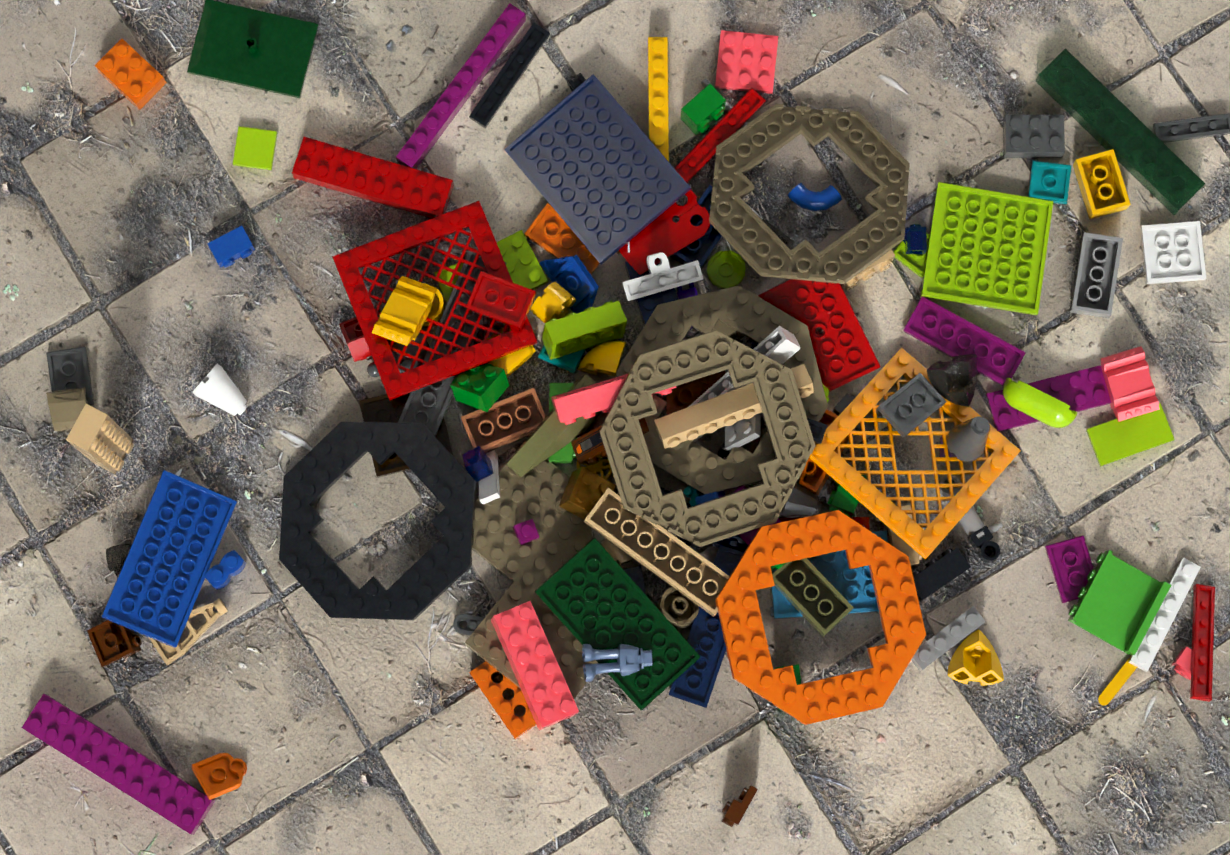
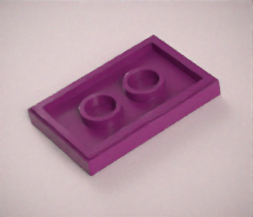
M1084 535L1045 546L1062 603L1079 599L1077 597L1082 587H1086L1088 583L1087 577L1090 571L1094 570Z

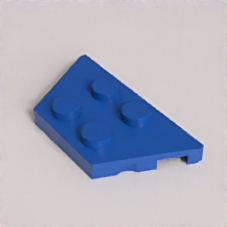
M578 255L548 259L539 263L552 282L555 281L576 298L575 303L570 307L572 312L577 314L593 306L599 286Z

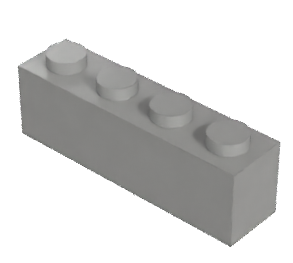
M974 606L921 645L911 661L919 671H922L986 621Z

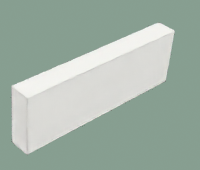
M494 450L477 457L479 500L482 504L500 498L498 454Z

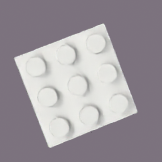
M1200 221L1142 225L1140 227L1146 284L1206 279Z

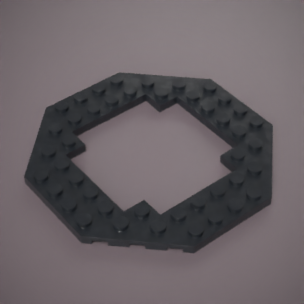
M340 422L284 476L279 560L330 618L414 621L472 566L471 555L474 534L473 517L475 514L474 495L476 480L423 423ZM367 452L380 465L396 453L445 507L431 521L444 536L387 590L374 576L359 589L310 534L324 520L312 507V504Z

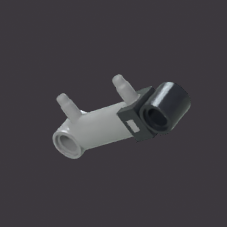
M947 475L939 481V484H944V482L948 481ZM951 475L952 484H960L959 480ZM939 488L941 495L950 497L949 490ZM953 488L954 496L961 488ZM972 506L959 522L968 535L967 538L974 549L980 547L978 550L979 558L986 563L993 562L1000 555V547L996 542L990 540L993 538L992 534L1003 527V524L999 521L989 527L985 526ZM986 547L993 549L994 555L992 557L986 556L984 552Z

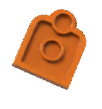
M219 753L192 764V770L208 799L211 800L238 789L242 785L243 776L247 772V765L242 759H233L228 753Z

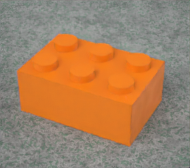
M122 38L94 65L98 72L139 110L167 83L164 77Z

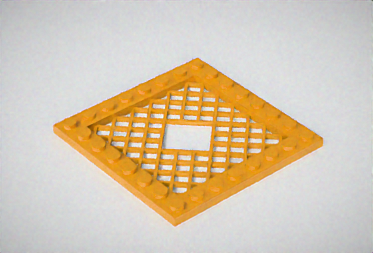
M901 347L825 431L822 443H815L816 447L809 458L926 559L1021 450L990 424L984 450L985 457H979L972 461L973 470H964L963 461L948 455L946 435L950 431H945L944 422H954V426L981 415ZM921 373L946 400V403L939 409L940 418L929 417L924 421L927 422L928 431H919L917 426L915 431H911L908 434L929 435L933 470H897L893 435L900 434L897 431H892V426L886 418H877L876 409L879 405L876 404L883 397L885 401L888 399V396H892L895 393L888 392L895 384L896 391H898L900 384L908 383ZM872 410L873 418H864ZM943 411L951 418H944ZM864 422H874L875 431H865ZM878 422H887L888 431H879ZM931 422H940L941 431H932ZM860 423L861 431H853V429ZM852 435H862L863 444H853ZM866 435H875L876 444H867ZM879 435H889L890 444H880ZM933 435H942L943 444H934ZM848 436L849 444H841L842 441ZM840 448H850L851 457H841ZM854 448H863L864 457H855ZM867 448H877L878 457H868ZM881 448H890L891 457H882ZM934 448H944L945 457H935ZM846 461H851L852 466L849 465ZM855 461H865L866 471H856ZM869 461H878L879 470H870ZM882 461H892L893 470H883ZM936 461H945L946 470H937ZM949 461H959L960 470H950ZM976 461H985L977 470ZM911 474H920L921 484H912ZM924 474H934L935 484H925ZM938 474H947L948 484H939ZM951 474H960L962 484H952ZM964 474H974V475L965 483V475H964ZM870 475H880L881 484H871ZM884 475H893L894 484H885ZM897 475H907L908 484H898ZM886 488H895L896 497H887ZM899 488H909L910 497H900ZM913 488H922L923 497H914ZM926 488H935L936 497H927ZM939 488H949L950 497H940ZM953 488H961L954 496ZM901 501H910L911 510H902ZM914 501H924L925 510H915ZM928 501H937L938 510H929ZM941 501H950L942 510ZM916 514H925L926 523H917ZM929 514H938L930 523Z

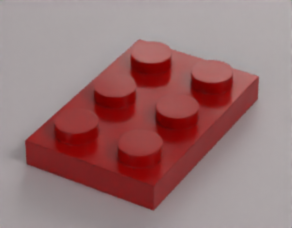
M480 271L466 308L522 329L536 291Z

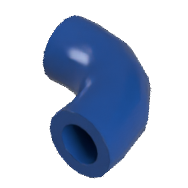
M800 183L788 194L790 200L799 207L811 211L827 210L842 200L840 193L832 185H829L822 191L814 192Z

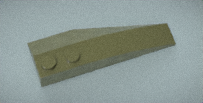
M585 374L579 377L567 392L595 384L596 382ZM553 408L509 459L506 465L519 477H522L582 435L602 411L595 412L596 416L587 419L579 417L576 418V422L565 425V423L558 421L555 409Z

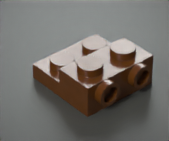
M109 620L87 630L101 667H106L122 658H127L141 651L140 645L142 641L139 635L135 634L133 630Z
M750 785L749 788L745 787L739 796L741 802L735 799L732 802L728 801L722 810L724 816L721 821L730 827L739 825L758 789Z

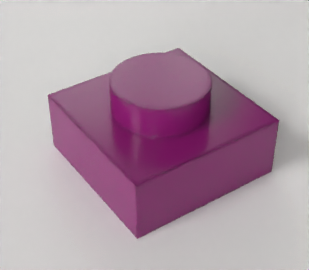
M533 519L513 526L520 545L539 539Z

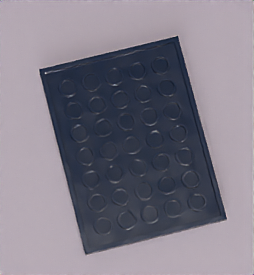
M594 74L504 149L601 265L691 190L686 181Z

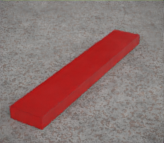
M751 88L674 168L686 183L716 154L717 145L736 133L766 102L756 90Z
M1195 584L1193 592L1190 699L1210 702L1212 700L1215 587Z

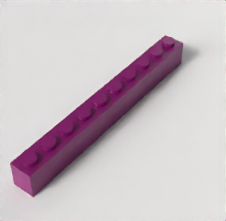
M509 3L398 153L396 159L400 165L414 169L418 168L525 23L526 14Z

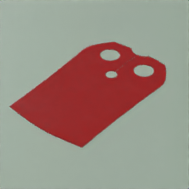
M692 190L685 194L688 202L684 206H679L675 202L629 241L630 252H628V243L619 249L622 256L639 275L648 270L647 256L662 252L669 257L698 240L707 232L710 226V215L705 207H701L697 203V196ZM693 215H700L703 218L700 226H693L690 219ZM674 216H678L680 218L677 223L673 222L672 220ZM656 258V259H655V261H654L655 265H657L658 263H660V259H659V258Z

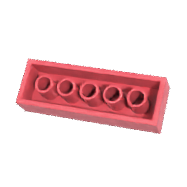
M628 374L552 396L551 399L558 421L568 425L576 422V418L579 417L587 419L596 416L595 412L598 411L603 413L609 412ZM674 386V387H671V388H668V389H665V390H662V391L653 393V394H652V397H653L654 394H657V393L661 394V396H662V395H666V394H670V393L673 392L672 389L677 388V387Z
M531 601L494 615L491 622L539 731L576 715L579 710Z

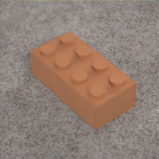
M532 388L494 403L488 412L479 409L461 416V420L477 457L531 435L546 415L535 389Z

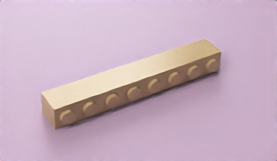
M802 364L791 368L800 397L806 398L814 393L813 382L805 365ZM751 383L654 421L664 449L668 447H676L687 440H694L700 435L713 433L721 427L731 426L737 421L750 419L754 415L761 413L762 410L754 384Z

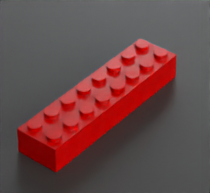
M303 137L292 171L295 179L431 219L446 213L454 187L453 180L308 137Z

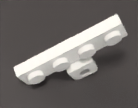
M659 252L647 256L646 261L650 274L624 281L622 284L627 301H631L703 280V275L698 260L670 268L667 256ZM656 258L660 259L659 265H655L654 263Z

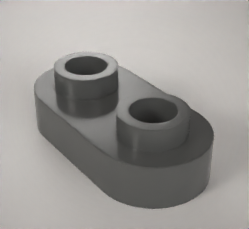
M460 614L454 619L453 626L459 634L470 636L485 617ZM462 621L467 622L466 628L460 627Z

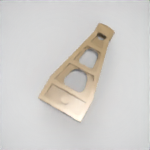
M220 598L213 603L193 609L186 623L190 634L182 643H178L176 648L150 637L149 639L165 664L169 665L185 655L220 616L228 612V609ZM213 607L217 609V613L213 611ZM198 614H203L206 618V623L195 630L190 623V619Z

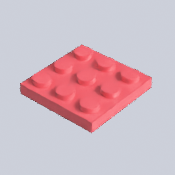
M721 30L715 88L749 91L753 88L758 93L773 94L778 36Z

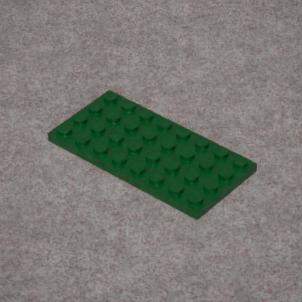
M595 538L588 542L534 591L582 645L590 644L593 649L608 650L617 649L619 644H625L652 651V666H645L644 669L626 676H621L620 672L608 673L641 711L700 658L699 654ZM600 659L596 661L598 663L617 662V659Z

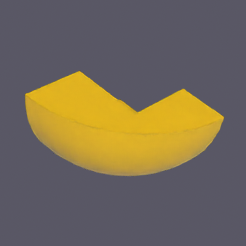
M609 341L597 345L584 356L578 370L594 375L600 372L616 377V371L618 370L626 342Z
M979 629L970 634L958 646L948 666L947 675L964 684H968V681L980 682V685L984 686L1004 680L999 658L987 637Z

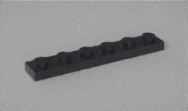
M536 23L532 24L470 114L469 118L486 129L550 36V32Z

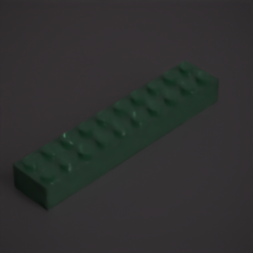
M1066 48L1036 78L1035 81L1107 151L1114 149L1117 161L1173 215L1183 208L1205 185L1179 157Z

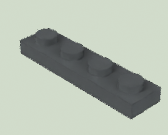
M1230 113L1154 123L1153 129L1156 144L1230 134Z

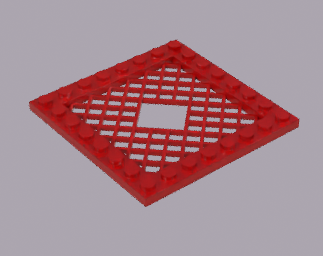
M480 201L332 256L389 401L537 343L527 317L522 329L506 324L502 333L492 330L495 319L492 320L489 328L479 324L483 316L482 314L479 315L476 323L466 319L470 311L468 309L463 317L454 314L457 304L465 308L467 304L459 300L463 292L469 295L472 293L465 289L468 280L477 281V279L471 277L474 267L513 283ZM468 227L470 232H467L463 229ZM456 232L453 240L444 237L446 235ZM459 233L469 236L466 245L456 242ZM472 238L475 242L477 250L469 247ZM438 239L435 247L426 244L428 242ZM441 240L451 243L447 252L438 249ZM454 245L464 248L460 257L450 254ZM419 246L416 254L407 251ZM423 247L433 250L429 259L420 256ZM467 250L476 253L473 263L463 259ZM436 252L445 255L442 265L432 261ZM401 253L398 261L389 258ZM404 254L414 257L411 266L401 263ZM479 256L482 259L484 267L476 264ZM448 257L458 260L455 269L445 266ZM417 259L427 262L424 271L414 268ZM383 260L380 268L371 265ZM386 261L396 264L392 273L383 270ZM461 262L471 266L467 275L458 272ZM430 264L440 268L436 277L426 273ZM399 266L409 269L406 275L407 278L410 277L413 271L421 274L419 280L421 283L424 277H428L460 291L445 324L427 317L425 321L430 322L427 331L420 330L419 332L424 334L421 344L414 341L410 342V344L419 347L415 356L405 353L408 346H404L403 350L400 351L393 348L395 341H391L389 345L386 338L372 333L376 322L379 320L378 316L381 314L378 311L382 303H387L384 300L387 291L393 292L394 290L390 287L393 278L397 280L401 278L395 275ZM364 267L362 274H360L359 269ZM368 268L378 271L374 280L364 277ZM443 269L453 273L449 282L439 278ZM381 273L390 276L387 285L377 282ZM455 275L465 278L462 287L452 284ZM364 281H367L372 284L369 289V292L366 289ZM375 285L385 289L381 298L371 294ZM370 298L379 301L376 309H374ZM452 317L461 320L458 330L448 326ZM464 322L474 326L471 335L461 332ZM433 324L443 328L439 337L430 333ZM508 326H509L511 331L506 332V330H507V328H508ZM477 327L487 331L484 340L474 337ZM446 329L456 333L452 342L442 338ZM490 333L497 335L496 337L488 339ZM459 335L469 338L465 348L455 344ZM427 337L437 340L434 349L424 346ZM472 340L479 342L478 344L469 347ZM440 342L450 345L447 354L437 351ZM453 347L460 349V351L450 354ZM422 349L432 353L428 362L418 358ZM392 351L400 354L397 363L394 359ZM435 354L442 357L432 361ZM403 356L413 359L409 369L400 365ZM416 361L424 364L414 368Z

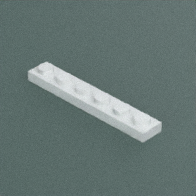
M1185 558L1181 559L1169 582L1172 586L1136 654L1131 656L1130 664L1145 672L1149 670L1201 568L1200 566Z

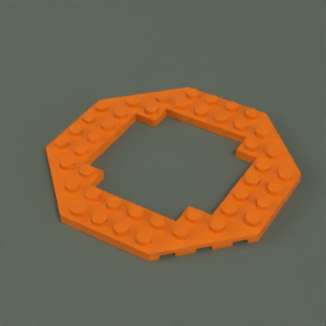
M839 510L760 527L715 599L733 679L804 725L883 707L926 636L909 556ZM845 550L849 569L869 565L886 644L867 648L872 668L797 685L793 665L773 669L756 590L775 586L771 566Z

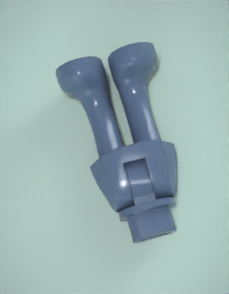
M583 644V662L617 659V662L583 664L585 682H591L595 675L609 672H620L621 676H626L644 669L645 666H652V651L625 644H619L617 649L598 650L593 649L590 644Z

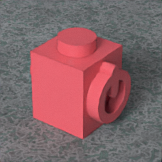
M1186 646L1178 654L1172 665L1175 666L1174 670L1179 675L1191 680L1192 650Z

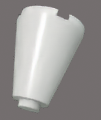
M218 363L192 392L195 396L233 416L236 414L241 415L248 407L245 405L247 402L245 397Z

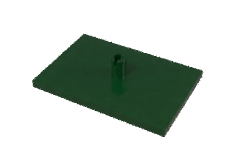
M205 0L187 73L301 98L319 25L214 0Z

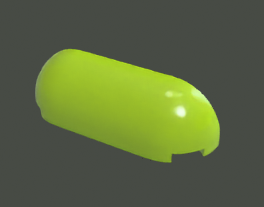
M1006 378L1003 395L1011 407L1054 428L1066 427L1076 418L1077 411L1070 410V406L1022 381L1018 380V382H1015L1011 378Z

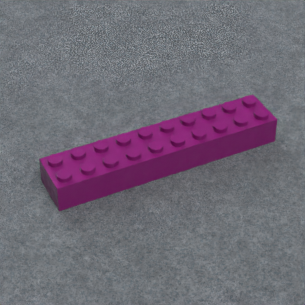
M47 694L42 695L22 726L27 732L191 835L195 834L216 801L214 799L209 800L202 791Z

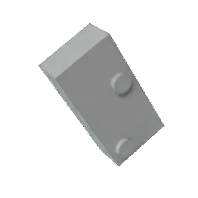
M1083 233L1070 313L1110 318L1123 238Z

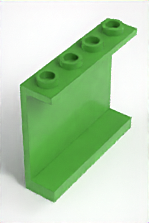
M1107 550L1099 554L1096 560L1098 564L1095 570L1092 569L1090 571L1086 587H1082L1077 597L1079 600L1077 604H1074L1069 610L1068 615L1070 617L1068 621L1124 653L1135 655L1172 585L1165 581L1159 582L1112 555L1113 552L1111 550Z

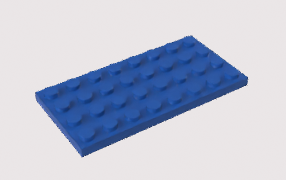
M163 470L101 617L176 648L237 501Z

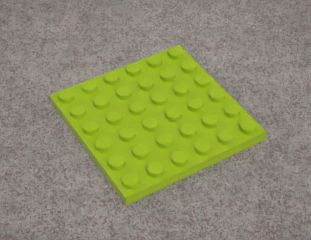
M938 182L921 296L1037 315L1053 201Z

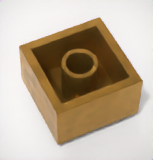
M582 466L572 472L559 506L585 520L608 488L613 491L615 484Z

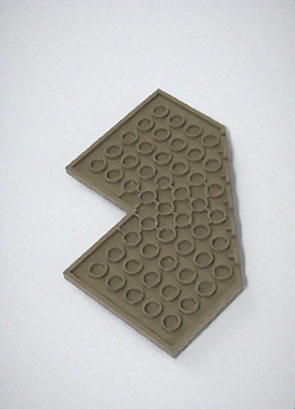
M548 459L522 477H519L505 465L499 472L500 498L482 504L479 498L475 502L472 550L513 583L464 644L520 688L491 619L494 615L531 601L573 699H575L587 683L584 680L583 664H597L598 662L596 660L583 662L582 644L534 591L593 539L592 528L582 518L559 506L570 477L553 463L549 462ZM533 519L539 539L520 545L513 526Z

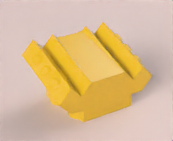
M402 276L384 306L372 333L408 346L412 340L415 341L427 319L437 288Z

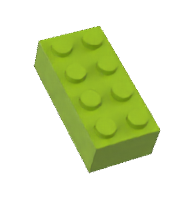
M608 301L596 308L589 307L577 314L573 312L567 314L564 318L548 320L544 325L542 341L550 360L605 342L623 338L627 319L619 301Z

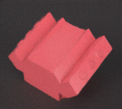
M1141 346L1101 358V368L1111 400L1110 406L1114 410L1118 422L1159 410V401L1155 394V387L1151 380L1148 363L1145 360V352Z

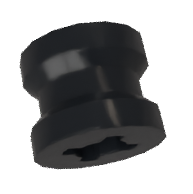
M579 73L575 79H569L567 84L571 91H574L586 79Z

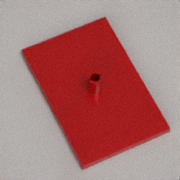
M790 279L758 295V297L808 326L821 381L829 389V392L881 367L841 284ZM821 327L823 333L816 332V328Z

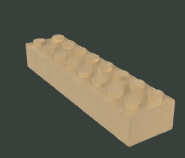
M85 404L66 438L72 446L90 461L113 474L122 469L126 453L129 454L134 447V440L109 415L88 404Z
M608 488L584 522L714 617L718 612L715 599L726 584L729 575L659 524L655 525L624 509L620 496Z

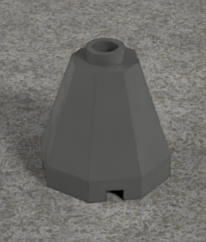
M796 482L789 499L780 512L779 518L813 516L814 513L818 514L821 502H818L817 495Z

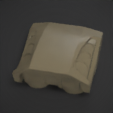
M85 387L46 393L54 431L73 428L85 404H88Z

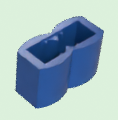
M235 550L230 551L221 559L220 564L209 569L205 578L215 589L220 590L228 585L232 576L242 572L247 563Z

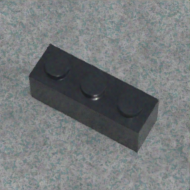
M950 547L941 553L943 557L938 561L935 558L925 564L926 569L922 572L916 570L912 573L919 602L971 567L958 547L954 550Z

